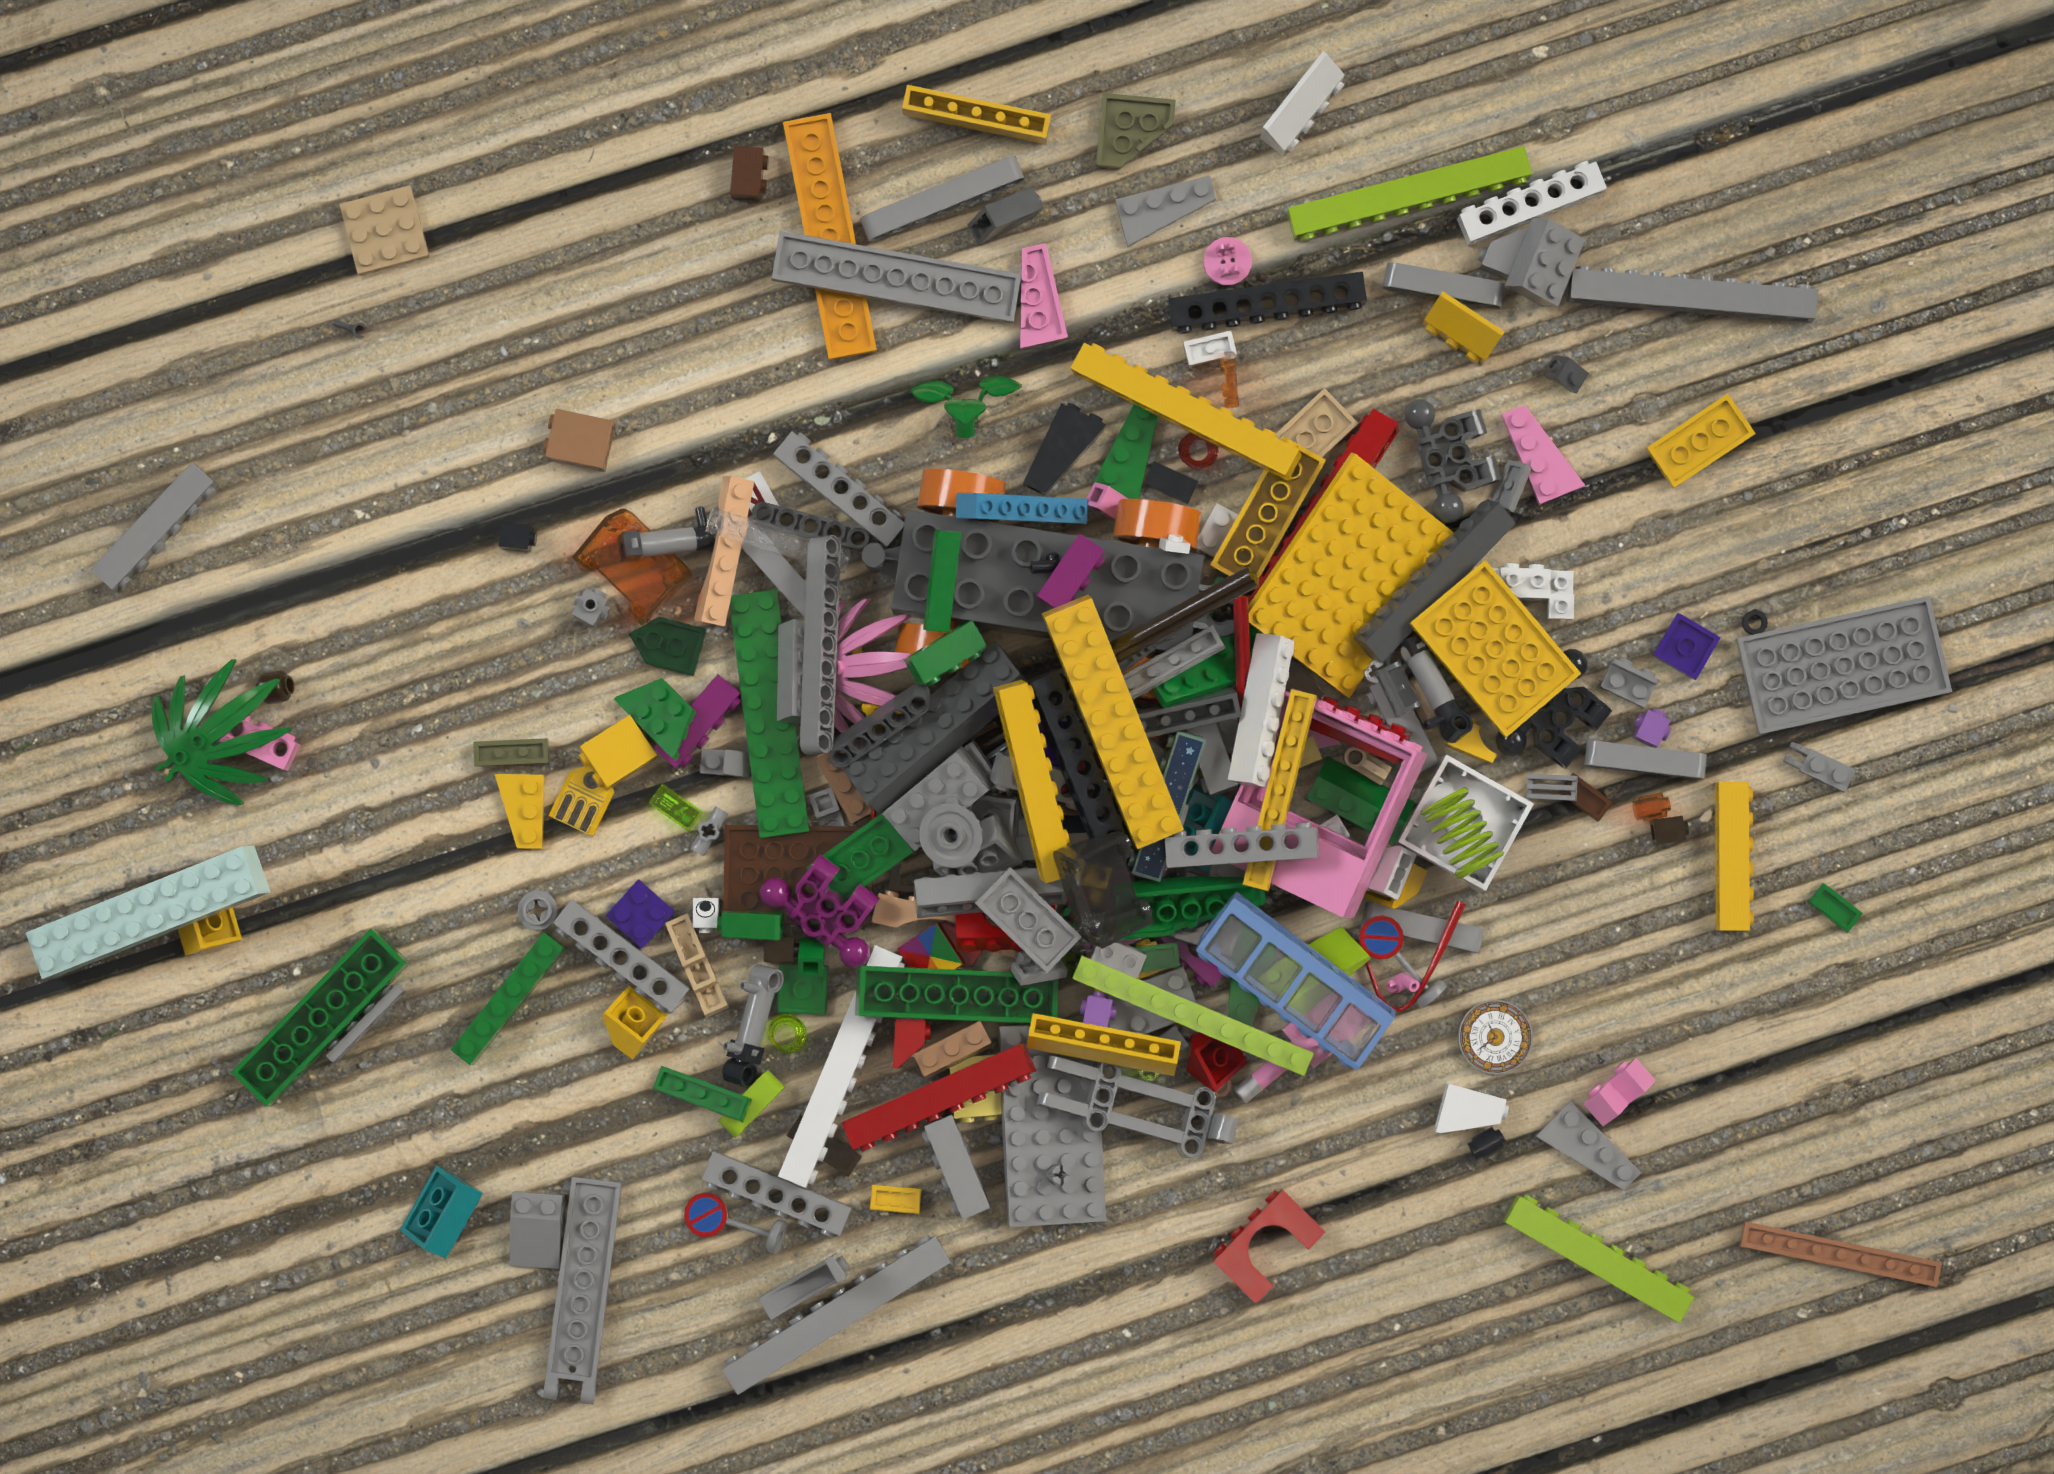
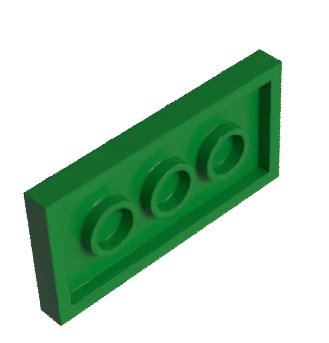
M881 813L823 854L825 858L840 868L828 887L830 890L838 892L842 899L846 900L853 894L859 884L865 887L913 853L914 850ZM813 862L810 863L809 865H807V867H806L807 870L810 868V866L813 864Z

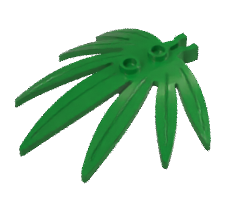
M231 659L204 687L188 715L183 730L185 675L179 677L170 702L169 723L160 696L153 698V729L161 748L169 756L165 763L158 765L155 769L159 772L172 767L169 770V775L164 778L166 782L173 781L178 772H181L194 787L208 796L226 803L243 805L244 802L238 796L209 777L235 783L265 782L267 778L235 767L210 764L208 761L256 749L291 732L292 729L285 727L257 731L229 739L215 746L216 741L237 727L266 699L279 684L280 679L268 681L239 695L217 710L198 727L220 694L237 661L236 659Z

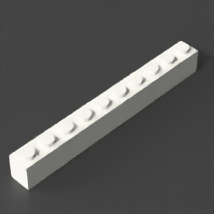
M875 945L866 966L904 967L905 964L901 962L902 956ZM856 991L778 1177L807 1188L808 1184L813 1185L819 1171L814 1169L818 1161L823 1162L828 1150L824 1145L827 1138L832 1139L838 1125L834 1124L837 1114L843 1115L847 1102L844 1101L847 1091L852 1093L857 1081L853 1077L857 1068L862 1069L867 1057L863 1054L866 1045L871 1047L876 1036L873 1028L876 1022L881 1023L883 1017L855 1016Z

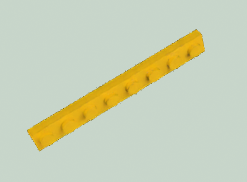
M1291 689L1257 826H1261V831L1271 830V825L1286 823L1317 695ZM1270 836L1263 837L1261 840L1262 848L1267 851L1272 849L1274 845L1273 839ZM1276 860L1248 862L1243 885L1269 891Z

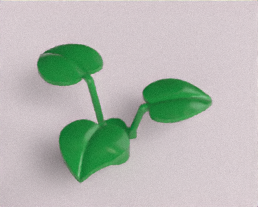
M987 377L979 383L980 388L983 390H981L978 400L952 399L950 394L954 392V388L941 381L921 383L910 390V394L912 393L915 398L929 403L946 399L944 409L955 420V435L960 438H970L975 435V420H978V416L986 410V405L982 402L986 394L993 397L1005 396L1022 388V384L1008 377Z

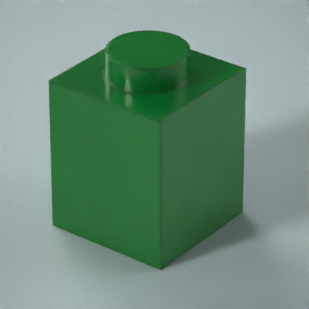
M800 938L798 976L823 977L825 946L815 938Z

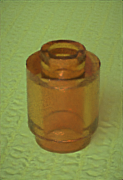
M1662 793L1639 797L1638 800L1632 802L1637 821L1643 820L1645 822L1667 817V811H1671L1668 796L1664 797Z

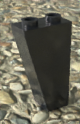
M1061 403L1025 477L1023 486L1046 496L1103 433L1106 426L1102 422L1103 419L1093 413H1090L1089 416L1081 413V408L1072 403H1067V405Z

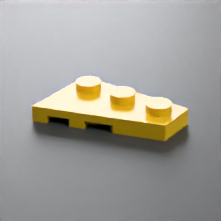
M495 774L516 847L518 849H543L545 775Z

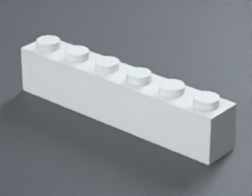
M1256 633L1241 717L1239 719L1228 775L1229 781L1241 785L1266 788L1270 776V765L1275 750L1274 744L1279 728L1281 708L1284 703V693L1289 678V667L1294 653L1293 647L1295 642L1281 635Z

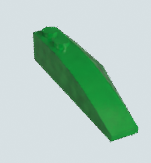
M1176 877L1161 878L1160 882L1148 879L1112 883L1113 908L1118 941L1169 936L1175 934L1177 930L1186 927L1190 929L1198 926V923L1210 919L1213 921L1236 891L1256 906L1266 904L1265 890L1243 885L1244 878Z

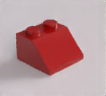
M895 1018L893 1068H900L913 1054L926 1045V1040H931V1025H927V1020Z

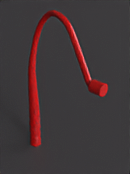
M1457 900L1420 987L1406 1005L1393 1007L1384 1000L1377 985L1370 961L1365 963L1378 998L1396 1010V1012L1409 1009L1417 1001L1441 959L1466 904Z

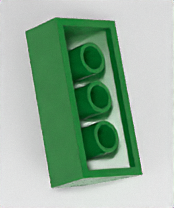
M1327 756L1304 800L1334 816L1338 815L1340 819L1370 834L1390 789L1384 785H1378L1359 772ZM1407 799L1388 841L1389 845L1392 846L1396 843L1415 803L1414 801Z

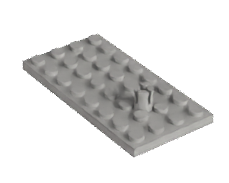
M1030 1025L998 1027L999 1053L1019 1044H1026L1027 1047ZM1027 1048L1036 1072L1030 1074V1080L1017 1084V1081H1013L1008 1084L1009 1089L1001 1092L1007 1227L1106 1221L1102 1130L1090 1132L1084 1128L1082 1117L1037 1105L1040 1092L1086 1104L1092 1082L1048 1069L1049 1056L1064 1058L1092 1067H1096L1098 1062ZM1099 1089V1090L1097 1091V1093H1096V1098H1097V1100H1098L1099 1102H1100V1089ZM1093 1113L1090 1117V1124L1093 1127H1098L1101 1119L1098 1114Z

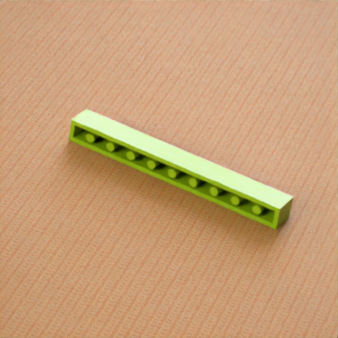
M1525 146L1288 207L1286 213L1294 241L1300 239L1301 242L1313 240L1315 238L1314 235L1324 233V236L1338 233V229L1347 227L1348 230L1359 228L1363 222L1379 223L1386 220V216L1395 215V217H1402L1408 215L1409 210L1418 208L1419 211H1425L1433 208L1432 204L1442 202V205H1448L1456 202V198L1465 196L1466 199H1471L1479 196L1480 192L1489 190L1490 193L1498 192L1504 189L1503 186L1513 184V187L1521 186L1530 179L1532 171Z
M1082 955L1072 976V979L1302 1076H1305L1314 1054Z

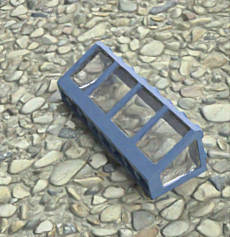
M1237 891L1200 936L1196 951L1203 961L1207 963L1212 962L1218 967V971L1227 978L1232 977L1238 982V986L1247 993L1252 992L1258 997L1262 1005L1275 1009L1279 1012L1278 1015L1282 1020L1295 1024L1299 1027L1298 1030L1302 1035L1315 1039L1319 1042L1318 1045L1322 1050L1335 1054L1339 1057L1340 1063L1347 1068L1352 1067L1356 1071L1360 1068L1395 1019L1396 1010Z

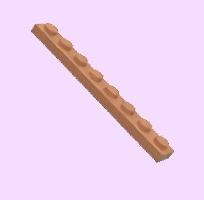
M1745 1221L1739 1246L1934 1287L1938 1286L1942 1262Z

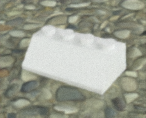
M1323 51L1262 128L1260 139L1282 156L1287 151L1291 153L1300 142L1297 139L1302 132L1306 134L1315 123L1312 121L1317 113L1321 115L1330 104L1327 102L1332 94L1336 96L1345 85L1342 83L1344 78L1343 72L1327 53Z

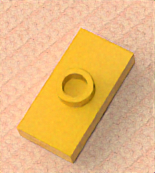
M872 1184L870 1210L920 1214L922 1189Z

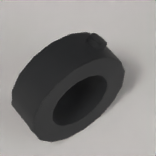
M1757 609L1746 613L1742 619V627L1748 634L1762 633L1767 628L1768 620L1766 615ZM1751 616L1760 618L1761 626L1759 629H1752L1749 626L1748 620Z

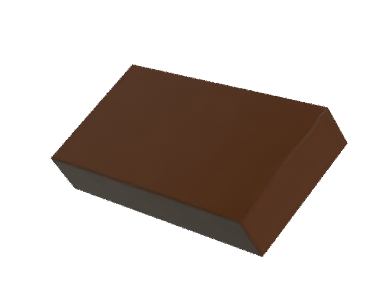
M1578 776L1577 801L1569 802L1593 820L1599 822L1613 802ZM1566 781L1564 785L1572 786V781ZM1559 790L1558 794L1571 795V791Z

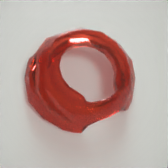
M1192 433L1185 435L1178 445L1180 459L1192 469H1202L1211 466L1219 454L1218 446ZM1194 440L1206 442L1208 454L1201 461L1193 460L1189 455V447Z

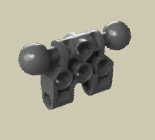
M1415 399L1406 406L1404 415L1407 424L1417 429L1420 439L1415 442L1421 458V466L1425 471L1429 488H1435L1437 494L1433 504V513L1441 522L1454 523L1462 516L1464 506L1461 498L1451 493L1449 483L1462 492H1466L1502 480L1495 456L1474 461L1470 458V449L1465 443L1467 440L1487 434L1482 413L1478 409L1448 417L1442 422L1437 433L1433 434L1431 424L1435 419V409L1430 402L1424 399ZM1445 426H1452L1456 431L1455 436H1448L1445 433ZM1453 449H1458L1462 452V460H1457L1452 456ZM1429 456H1436L1439 459L1440 464L1438 467H1434L1429 463ZM1460 472H1464L1469 475V483H1463L1460 481Z

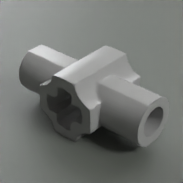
M715 806L707 821L699 824L697 828L699 834L690 849L704 856L712 841H718L722 834L720 828L728 813ZM711 825H714L715 835H709L706 838L704 836L706 834L703 831L704 828H710Z

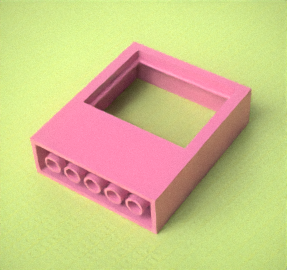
M1288 691L1284 693V703L1281 708L1270 772L1290 696ZM1316 699L1312 715L1313 719L1403 759V762L1365 846L1289 810L1285 823L1286 829H1295L1296 823L1311 822L1312 827H1318L1320 857L1276 860L1271 884L1341 917L1354 918L1428 754L1421 751L1423 746L1405 739L1401 742L1399 741L1401 736L1383 729L1379 732L1377 731V725L1361 719L1357 722L1355 721V715L1339 709L1333 711V705ZM1241 785L1221 829L1236 828V833L1246 832V827L1257 826L1266 788ZM1290 834L1286 838V844L1289 848L1294 849L1298 846L1299 839L1296 835ZM1239 838L1236 842L1238 851L1245 852L1248 849V841L1245 838ZM1216 839L1212 851L1219 854L1223 850V843ZM1248 862L1230 864L1246 871Z

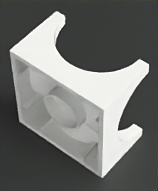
M1445 755L1436 765L1435 772L1425 792L1402 829L1394 846H1402L1453 875L1460 867L1482 854L1483 852H1480L1457 864L1449 865V860L1479 840L1447 855L1442 854L1445 848L1472 830L1444 843H1436L1438 838L1467 819L1436 833H1430L1434 826L1463 807L1429 823L1424 822L1425 818L1435 811L1425 816L1420 815L1422 810L1463 787L1468 788V795L1458 803L1473 799L1475 804L1465 813L1481 810L1480 816L1468 825L1482 820L1487 821V825L1474 836L1486 831H1492L1493 836L1481 846L1495 841L1499 842V847L1485 858L1499 851L1504 852L1502 857L1461 879L1478 893L1487 890L1534 803L1452 757Z

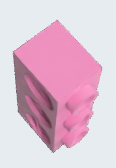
M248 716L240 723L242 725V733L239 736L273 729V727L261 721L258 725L249 722L251 717ZM230 731L218 741L224 742L235 738V736ZM287 733L266 745L245 753L289 771L301 744L294 742L296 737ZM285 743L287 753L279 757L277 747Z

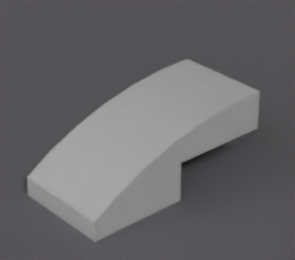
M831 787L808 795L819 826H845Z

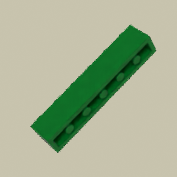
M544 932L454 1044L451 1051L467 1064L474 1065L567 948L550 934Z

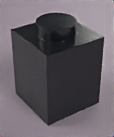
M501 522L499 547L503 550L531 552L532 546H536L537 532L533 531L534 528L531 525Z

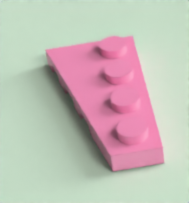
M1046 243L1022 248L1020 350L1068 339Z
M1525 405L1501 415L1520 462L1532 467L1528 481L1538 505L1585 486Z

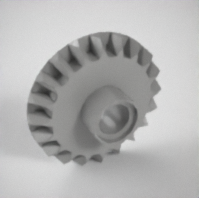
M944 803L935 806L924 816L919 829V839L924 852L932 861L944 867L956 868L968 864L981 850L983 829H981L979 824L980 820L966 806L956 803ZM949 828L957 832V839H953L949 835Z

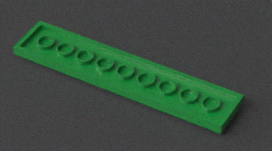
M778 590L731 595L729 605L760 839L808 833L810 831L796 725L777 721L778 625L782 624Z

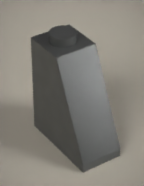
M1030 187L984 206L970 221L968 227L978 246L1033 219L1044 207L1042 206L1040 196L1036 194L1033 187Z

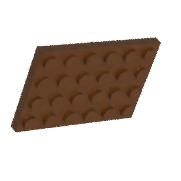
M725 825L723 911L783 912V925H797L788 919L790 913L782 907L772 909L764 905L760 898L762 883L770 878L785 880L789 885L790 895L798 901L795 886L807 872V865L816 860L819 854L823 855L862 826H809L810 832L760 839L758 825ZM873 881L865 886L872 893ZM804 885V889L807 893H815V890L811 885ZM829 899L824 900V905L827 908H835ZM872 910L860 926H872ZM844 915V920L847 923H855L851 915ZM810 919L811 925H820L817 919Z

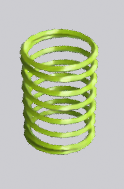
M1466 787L1438 800L1420 813V815L1425 816L1435 811L1425 818L1424 822L1429 823L1463 807L1434 826L1430 832L1436 833L1467 819L1438 838L1436 842L1441 844L1472 830L1445 848L1442 854L1447 855L1479 840L1449 860V865H1454L1483 852L1455 871L1454 875L1457 876V879H1462L1504 855L1503 851H1499L1485 858L1499 847V842L1495 841L1481 846L1493 836L1492 831H1486L1474 836L1487 825V821L1482 820L1468 825L1480 816L1481 810L1465 813L1475 804L1473 799L1458 803L1468 795L1469 789Z

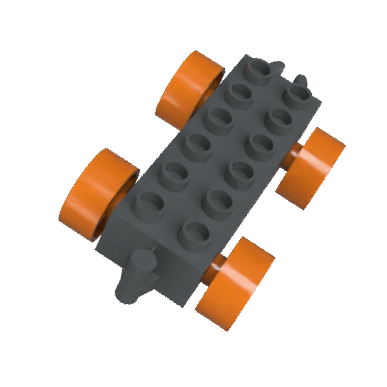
M930 468L923 470L917 505L918 509L925 512L906 510L901 546L884 550L881 544L870 543L863 548L862 559L871 572L881 573L895 582L891 605L893 615L910 614L913 618L924 619L935 530L961 532L950 631L966 621L973 620L978 628L1051 639L1041 613L1052 608L1038 600L1037 595L1053 571L1050 573L1031 574L1030 562L1046 560V556L1053 552L1058 553L1059 560H1062L1077 536L991 523L1000 520L956 518L957 493L1004 495L1006 483L1000 479L977 473ZM1120 499L1118 501L1113 538L1120 542L1086 537L1105 550L1102 556L1106 559L1098 571L1093 568L1088 576L1092 580L1084 591L1079 589L1074 598L1078 599L1085 595H1089L1092 598L1109 642L1211 587L1200 584L1204 555L1170 552L1159 548L1160 537L1168 538L1169 534L1183 536V540L1190 543L1189 552L1196 551L1202 512L1187 506L1162 501ZM1207 614L1174 632L1155 647L1156 650L1126 670L1122 675L1154 658V655H1160L1192 637L1193 631L1201 632L1213 625L1220 638L1228 637L1234 634V621L1216 622ZM901 623L898 625L894 652L912 654L948 632L923 630L924 624ZM968 658L960 663L962 667L952 673L957 674L971 661ZM1152 690L1133 700L1134 702L1160 704Z

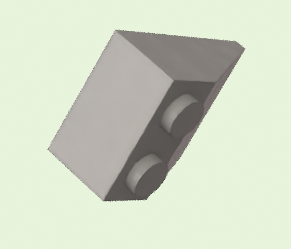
M528 1191L512 1192L510 1266L560 1269L566 1194Z

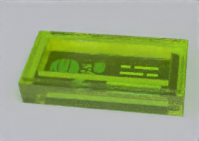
M663 783L648 803L688 832H690L703 811Z

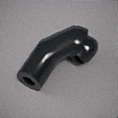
M1053 552L1046 556V560L1031 561V574L1054 571L1061 561L1059 560V554Z

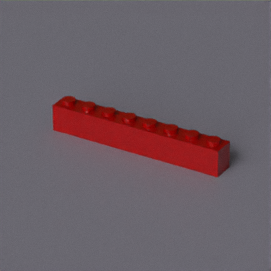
M1019 1044L841 1123L852 1150L861 1149L862 1152L876 1147L874 1143L883 1139L885 1143L897 1138V1132L905 1129L906 1133L920 1128L919 1123L924 1120L931 1123L942 1118L941 1113L947 1110L950 1113L957 1112L964 1108L963 1103L972 1100L974 1104L986 1099L985 1094L994 1090L995 1094L1005 1091L1009 1089L1008 1084L1013 1081H1017V1084L1030 1080V1074L1036 1072V1068L1026 1048V1044Z

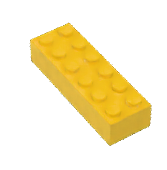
M1283 436V437L1281 438L1282 441H1285V439H1288V438H1286L1285 436ZM1299 445L1298 449L1302 457L1288 481L1264 469L1211 562L1210 567L1229 577L1250 566L1259 578L1314 484L1326 459Z

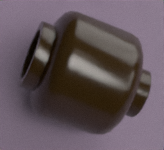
M279 670L261 674L255 687L274 679H280L279 684L263 701L264 703L275 704L285 702L294 693V681L286 672Z

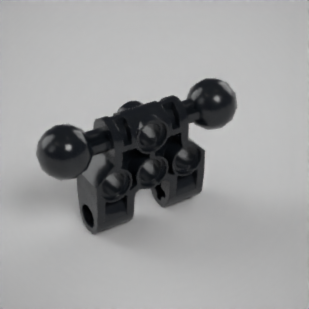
M1577 649L1563 651L1581 673L1576 679L1581 678L1588 666L1586 656ZM1565 687L1547 702L1545 709L1540 708L1506 738L1498 731L1496 745L1500 752L1507 756L1519 755L1524 751L1527 744L1526 733L1532 728L1534 746L1560 767L1567 769L1579 754L1581 748L1565 734V728L1569 727L1573 723L1574 717H1576L1589 728L1597 731L1612 710L1585 687L1569 689ZM1572 693H1578L1581 696L1582 702L1580 705L1572 703ZM1557 712H1563L1566 715L1567 720L1565 724H1560L1556 721ZM1542 731H1547L1551 734L1550 743H1544L1541 740L1540 734Z

